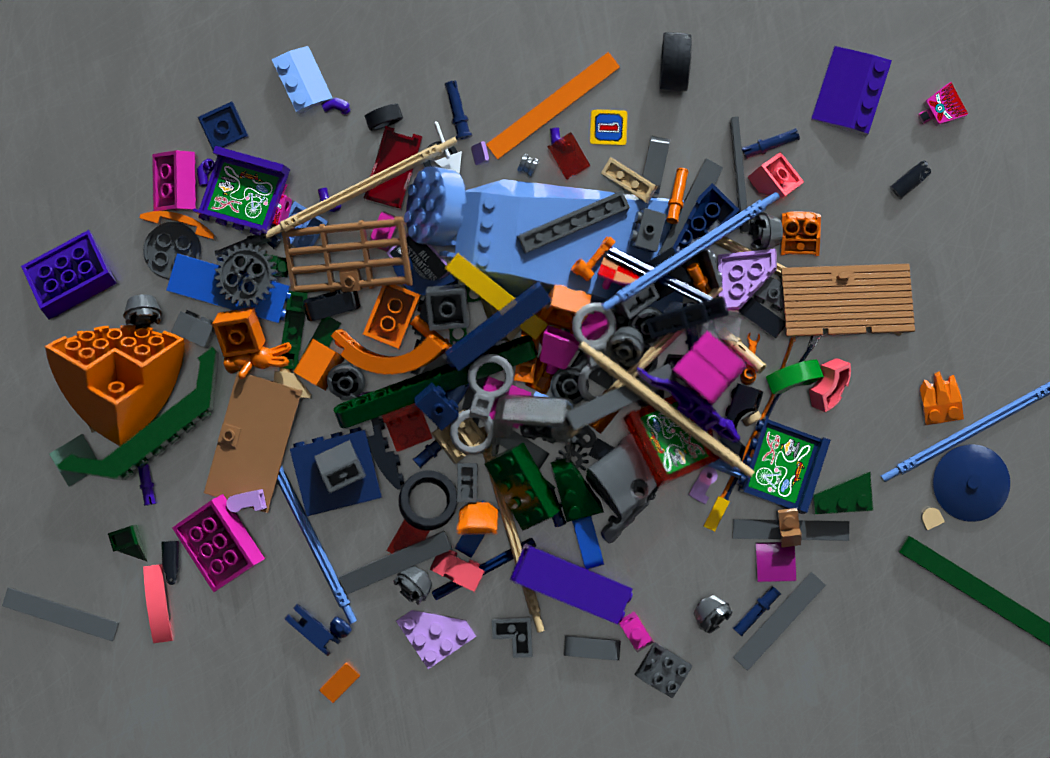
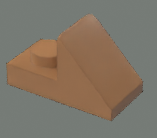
M798 509L778 510L781 547L801 545L802 535L799 527Z

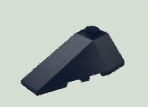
M713 183L698 197L673 246L676 254L739 214L740 210Z

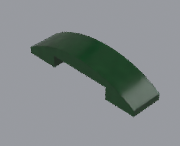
M289 291L288 293L291 296L290 299H287L281 344L289 342L292 347L288 353L279 355V357L284 356L289 360L287 366L279 368L294 370L299 361L306 317L303 301L308 299V293Z

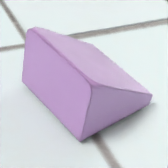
M484 141L471 147L476 165L490 161Z

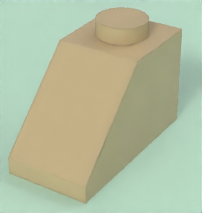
M280 368L279 371L274 372L273 382L302 390L300 398L312 399L311 392L295 373H291V369Z

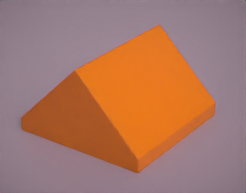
M312 339L293 372L326 391L329 371L334 366L342 364L344 358L332 349Z

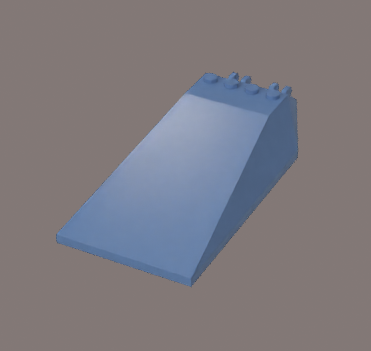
M503 179L465 191L466 202L462 204L460 214L464 216L457 233L456 241L452 240L446 245L456 246L455 253L439 251V256L454 258L459 253L513 297H518L539 281L548 294L554 285H563L568 289L583 291L588 295H592L590 303H605L625 287L612 282L608 290L602 288L605 278L597 274L604 255L592 268L594 275L589 281L572 272V266L580 258L587 263L607 236L615 240L613 248L643 263L655 258L672 224L668 223L665 219L658 250L653 253L631 247L630 234L636 227L634 220L637 211L647 208L668 215V201L670 199L651 197L650 201L646 203L635 195L624 194L629 204V209L524 254L517 238L518 235L615 194V192ZM634 271L638 277H642L640 273ZM674 291L659 301L655 300L648 306L656 308L664 314L682 308L684 295Z

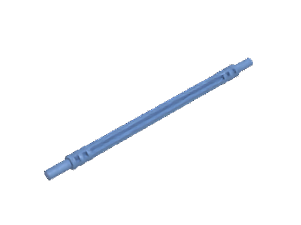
M775 192L762 201L758 200L618 291L616 296L602 304L603 309L607 311L619 302H625L766 210L767 206L780 198L779 193Z
M1050 382L899 463L896 468L881 475L883 481L887 482L899 474L904 475L919 465L1050 395Z
M281 465L277 482L339 607H342L349 623L352 624L357 620L348 604L350 601Z

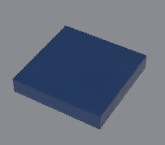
M233 101L197 117L213 151L215 146L225 148L249 137Z

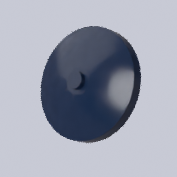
M974 444L962 445L948 451L938 461L933 472L932 489L937 503L948 515L967 522L982 521L996 514L1005 504L1010 492V475L1004 461L991 449Z

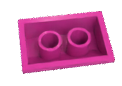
M175 150L152 154L153 211H188L196 209L195 152Z

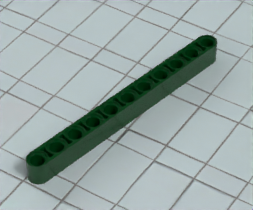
M525 335L489 348L478 357L486 354H497L505 358L511 367L534 359L538 353L533 338L530 335ZM472 362L460 371L455 366L451 368L449 364L340 403L333 409L339 426L341 428H349L414 404L415 397L431 383L436 387L440 386L444 392L468 384V370ZM496 362L484 363L478 368L475 379L478 380L503 371L504 368Z
M908 535L898 551L900 554L1050 647L1049 622Z

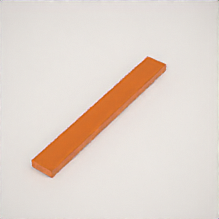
M607 52L488 142L486 146L496 159L499 160L613 74L620 66L612 55Z

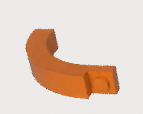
M343 329L335 330L331 335L335 340V344L340 348H344L340 354L343 358L363 370L379 374H400L419 369L436 360L449 348L436 334L429 335L422 344L409 353L401 356H385L367 350Z

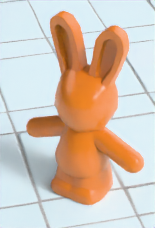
M288 342L270 349L262 347L260 352L224 357L223 365L230 374L240 371L238 377L244 379L252 366L260 369H266L269 366H287L289 360L286 357L276 356L288 353L292 346Z

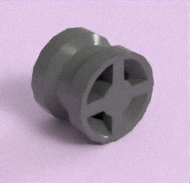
M525 153L517 171H524L528 176L532 177L539 159H532Z

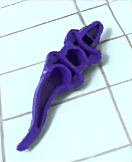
M637 367L636 371L641 378L650 385L669 392L678 401L677 410L686 418L690 417L706 433L711 428L721 437L734 443L740 441L741 438L735 429L734 423L721 417L714 407L698 392L681 385L679 382L655 378L647 374L640 367Z

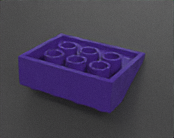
M834 46L811 119L866 137L869 134L892 60Z
M90 230L21 266L39 308L48 320L117 284Z

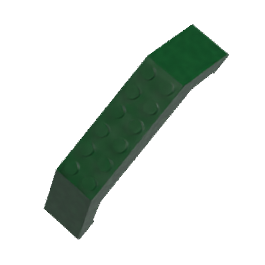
M212 346L197 358L200 361L196 389L103 460L79 458L77 455L71 454L56 466L60 470L116 480L129 479L134 475L133 471L137 467L141 469L150 462L149 458L153 455L157 457L165 451L164 447L166 445L175 444L181 439L179 435L183 432L189 433L196 427L195 423L199 420L203 422L212 415L210 412L214 407L219 358L217 350Z

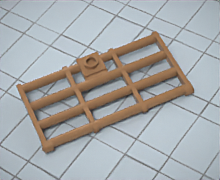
M402 216L379 221L364 222V220H359L358 223L326 226L325 224H320V226L295 228L287 232H281L291 291L308 293L342 290V292L360 291L365 287L374 289L376 286L407 284L409 286L413 283ZM398 227L399 238L367 241V229ZM360 231L361 242L328 244L327 233ZM321 234L322 245L291 248L289 237ZM401 246L402 257L370 260V248ZM363 250L364 261L331 263L330 252ZM324 253L325 264L294 267L292 256ZM404 265L405 276L373 279V267ZM359 269H366L367 280H361ZM333 271H339L340 282H334ZM327 272L328 283L297 286L296 274Z

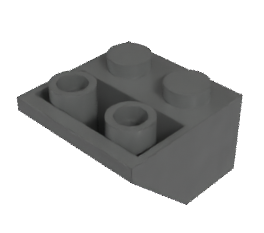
M350 440L314 456L329 493L366 476Z

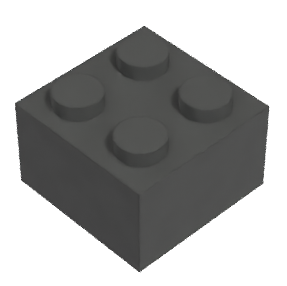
M466 284L427 287L426 302L429 330L469 327L470 319Z

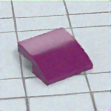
M781 542L755 543L757 582L797 581L795 546L781 547Z

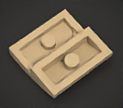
M471 417L461 422L458 427L459 440L467 446L474 447L480 445L486 439ZM450 423L445 429L437 428L431 434L451 461L457 464L467 454L459 451L452 443L450 437V426L452 423Z

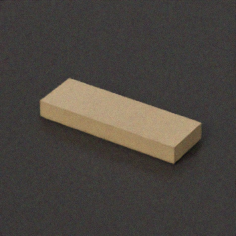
M611 157L601 172L603 176L646 203L650 201L658 187Z

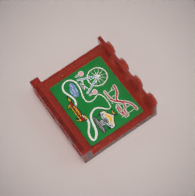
M673 396L663 399L677 410L678 401ZM651 405L637 411L635 409L623 417L658 487L720 459L719 456ZM690 417L688 418L690 421L696 424V422H694ZM710 428L708 434L713 437V431Z

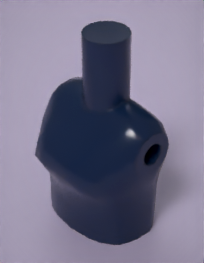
M335 617L330 623V631L338 638L347 637L352 631L350 625L342 618Z

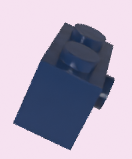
M431 383L415 397V404L439 429L443 430L459 416V406L453 399L449 400L445 396L446 393L440 386L436 387Z

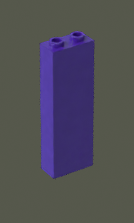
M524 544L510 578L515 583L617 625L624 618V609L626 604L631 601L633 589L624 584L527 544Z

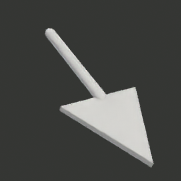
M435 122L434 125L436 127L441 143L445 142V140L443 138L438 122ZM448 149L445 150L446 157L435 162L443 169L454 170L459 174L462 151L450 155Z

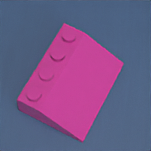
M223 494L212 499L172 527L213 592L219 590L265 559L236 513L231 512L227 508V499Z

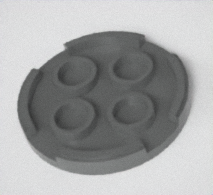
M163 223L154 228L144 242L143 255L146 264L154 274L164 279H170L177 253L201 259L202 248L198 236L191 228L182 223Z

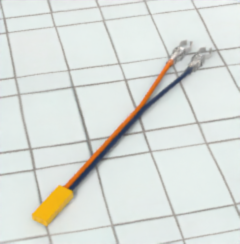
M823 335L811 336L807 351L799 363L804 362ZM791 336L781 369L785 368L793 343L799 336ZM771 394L761 419L766 416L770 417L782 394H777L776 397L775 394ZM755 429L746 445L742 459L743 463L746 457L750 456L752 449H749L751 440L756 438L758 432ZM731 475L722 495L717 497L703 525L704 527L715 532L730 502L729 497L739 478Z

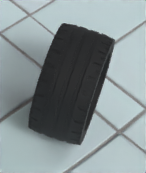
M664 32L660 62V89L687 91L691 62V34Z
M432 470L420 471L409 477L403 484L398 500L399 509L405 521L414 528L424 531L435 530L447 524L454 515L457 507V492L453 483L442 473ZM433 483L445 492L447 505L440 516L433 519H425L417 516L412 511L409 505V495L416 485Z

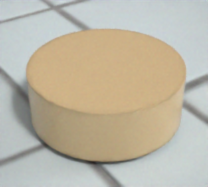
M757 410L743 418L742 422L745 426H749L761 419L762 416Z

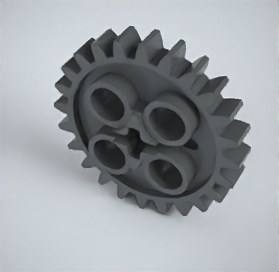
M242 243L241 249L234 245V251L227 249L229 255H221L224 261H218L217 263L221 268L215 269L216 272L220 273L219 276L215 277L216 280L220 281L216 286L223 288L220 294H227L225 299L230 300L232 298L233 304L239 301L240 306H244L246 302L247 306L251 307L252 301L258 305L259 298L265 301L264 294L271 295L269 288L275 289L272 281H278L277 278L273 277V274L278 273L277 270L272 269L276 266L275 262H270L273 257L271 255L266 256L268 251L265 249L261 251V247L258 245L254 249V245L249 243L248 248L246 244ZM244 257L245 264L239 267L238 261ZM262 265V272L256 275V267ZM244 272L249 274L248 278L243 276ZM236 275L237 282L234 285H231L230 279L232 276ZM250 283H254L255 286L252 292L247 290Z

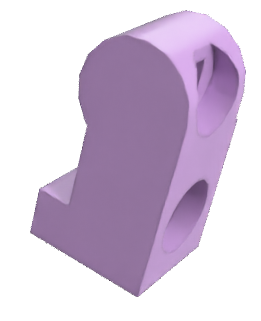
M712 467L704 468L697 477L688 496L705 505L709 499L705 493L711 483L717 480V471Z
M263 489L233 495L226 502V506L231 512H238L250 506H254L255 511L267 508Z

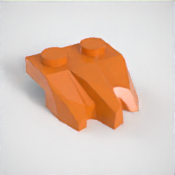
M939 371L934 374V382L932 384L927 380L923 381L920 387V398L925 425L964 419L962 398L954 375L949 376L948 381H944Z

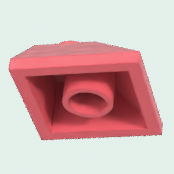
M781 152L747 177L759 193L771 195L777 192L781 198L804 183Z

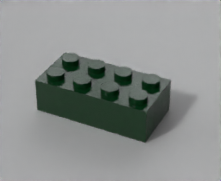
M524 442L496 455L485 463L487 470L522 531L550 519L562 510Z

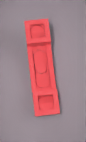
M162 564L144 566L146 604L153 643L173 641L165 592L164 569Z

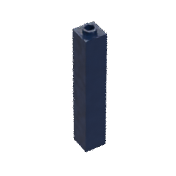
M539 281L447 349L445 351L447 355L445 360L451 368L455 366L460 371L552 301L551 297Z

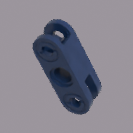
M296 604L293 609L302 616L299 622L290 614L284 619L320 651L329 656L331 653L325 645L329 640L339 644L341 642L340 639L302 606Z

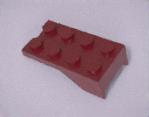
M385 126L370 177L417 154L423 136L413 134L412 137L395 133V128ZM414 168L365 192L364 200L402 211Z

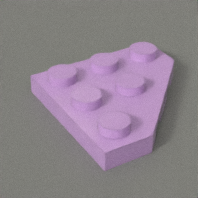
M767 249L718 255V271L723 279V286L721 287L723 290L719 293V297L724 296L728 310L740 309L777 270L776 250Z
M411 610L396 620L428 669L476 637L467 621Z

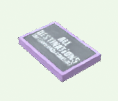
M409 232L406 234L408 255L418 275L427 280H438L450 274L445 268L448 264L431 245L417 243L409 236ZM393 246L386 254L390 258L402 257L401 246Z

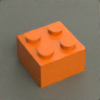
M554 285L549 293L552 301L542 308L541 319L546 323L572 330L573 319L577 311L583 306L590 304L592 295H588L583 291L568 289L563 285ZM588 314L583 318L581 325L587 318Z
M254 307L219 312L212 323L224 357L260 352L266 341Z

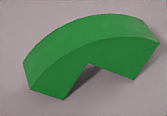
M816 359L782 368L766 376L772 394H782L794 386L811 385L824 376Z

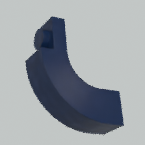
M409 258L413 283L409 286L407 284L403 285L410 291L426 297L427 287L459 285L457 281L460 280L453 274L438 280L422 278L416 272L412 260ZM404 265L393 266L397 277L405 276Z

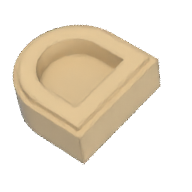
M927 508L922 513V522L926 530H930L945 522L940 511L936 508Z

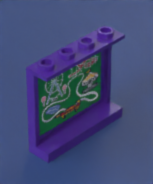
M215 146L213 153L217 156L200 208L199 210L194 208L193 211L199 215L198 218L205 221L213 219L216 220L215 223L222 226L231 224L233 225L232 228L243 231L244 228L249 229L250 233L258 236L261 233L267 234L272 225L290 169L284 164Z

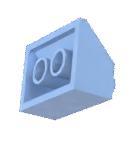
M308 46L288 51L272 59L297 114L332 99Z

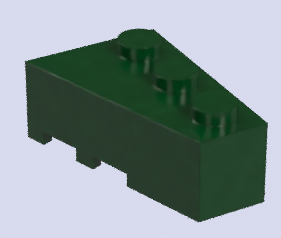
M569 457L550 462L566 522L604 512L600 499L592 491L590 485L587 484Z
M866 472L813 494V514L873 511L871 473Z

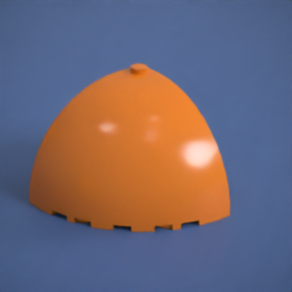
M121 325L120 328L109 329V326L95 327L94 331H78L76 336L70 338L64 336L46 345L45 350L50 369L66 400L92 429L118 446H121L145 428L162 409L177 381L184 352L183 338L163 331V333L155 332L151 327L136 329L135 325Z

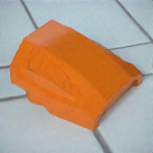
M795 211L783 213V237L780 254H814L819 256L821 215L813 212Z
M469 502L459 510L457 534H497L498 509L489 502Z

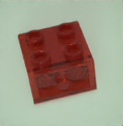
M415 403L382 415L397 452L432 439L425 416Z

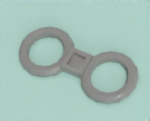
M601 303L587 304L577 311L573 319L572 331L574 338L580 345L582 342H585L598 353L601 352L608 357L607 341L614 334L616 328L614 313L610 309L605 311ZM592 311L602 312L607 319L605 333L596 340L586 339L581 332L583 318ZM587 355L588 364L582 369L578 377V388L581 396L589 402L600 396H593L589 393L586 386L587 378L593 370L601 367L593 362V358ZM613 377V384H614V383L617 381V379H616L615 377Z
M497 354L482 355L472 362L467 377L469 386L475 393L469 410L462 411L450 426L452 443L459 451L465 454H479L492 445L495 439L496 428L489 414L494 399L506 394L513 384L514 374L511 365L505 358ZM487 362L500 364L506 374L502 387L492 392L481 389L475 379L478 368ZM470 417L483 420L488 428L485 441L474 447L463 444L458 437V427L461 422Z

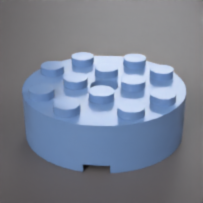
M428 166L417 173L413 184L408 188L409 195L404 221L407 223L409 236L415 242L443 247L454 239L460 229L464 216L460 215L462 204L466 202L465 187L461 176L456 171Z

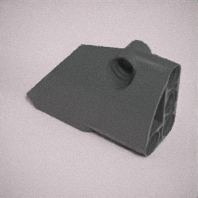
M641 426L624 437L615 449L590 466L586 474L587 481L621 519L637 506L644 505L650 493L666 476ZM640 492V493H642L644 496H642V497H637V496H635L634 493Z

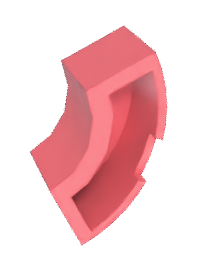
M838 358L821 365L824 377L809 389L812 407L824 412L829 411L842 399L841 394L845 386H848L850 382L851 364Z
M453 550L435 557L430 570L475 592L484 574V570L479 568V563L471 559L467 562L457 557V552Z

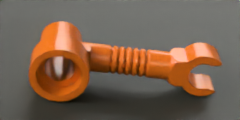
M607 236L587 263L580 258L574 263L571 271L576 275H580L584 280L589 281L594 275L592 268L604 253L613 246L615 240Z
M749 333L747 336L748 349L755 354L760 334H758L757 340L753 341L750 339L751 333ZM747 363L746 369L740 375V380L744 385H751L756 379V372ZM746 373H750L752 377H748Z

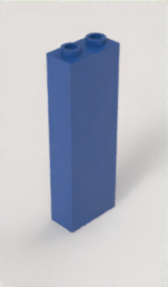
M177 253L166 291L230 310L250 308L246 302L244 306H240L239 301L233 304L232 298L230 300L225 299L227 294H220L223 288L216 286L220 281L216 280L215 277L219 276L220 273L216 272L215 269H220L221 266ZM244 273L243 276L248 278L249 274ZM236 275L231 277V285H234L237 282ZM272 281L275 289L269 288L271 295L265 293L266 300L263 301L259 298L258 305L252 301L251 307L255 308L258 318L279 324L280 320L284 321L286 309H283L285 301L287 302V299H290L291 294L288 293L290 291L288 285ZM250 283L248 285V292H252L254 290V283Z

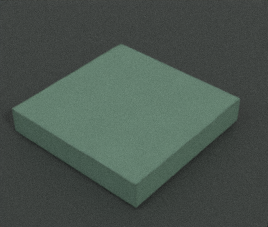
M83 434L49 453L55 465L71 454H75L79 458L98 460ZM58 468L69 487L89 476L63 471Z

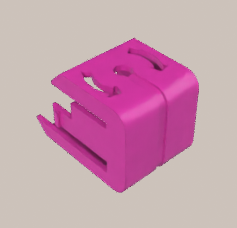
M706 331L672 371L679 379L682 377L683 381L691 387V390L704 396L705 400L713 405L747 365L715 336Z

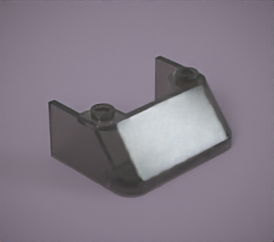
M504 394L497 401L493 424L492 457H496L499 452L500 438H506L512 433L514 423L552 426V437L558 442L567 443L566 462H570L573 453L572 428L565 413L575 408L573 401L568 398L514 394Z

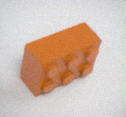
M397 285L382 286L363 335L400 350L421 295Z

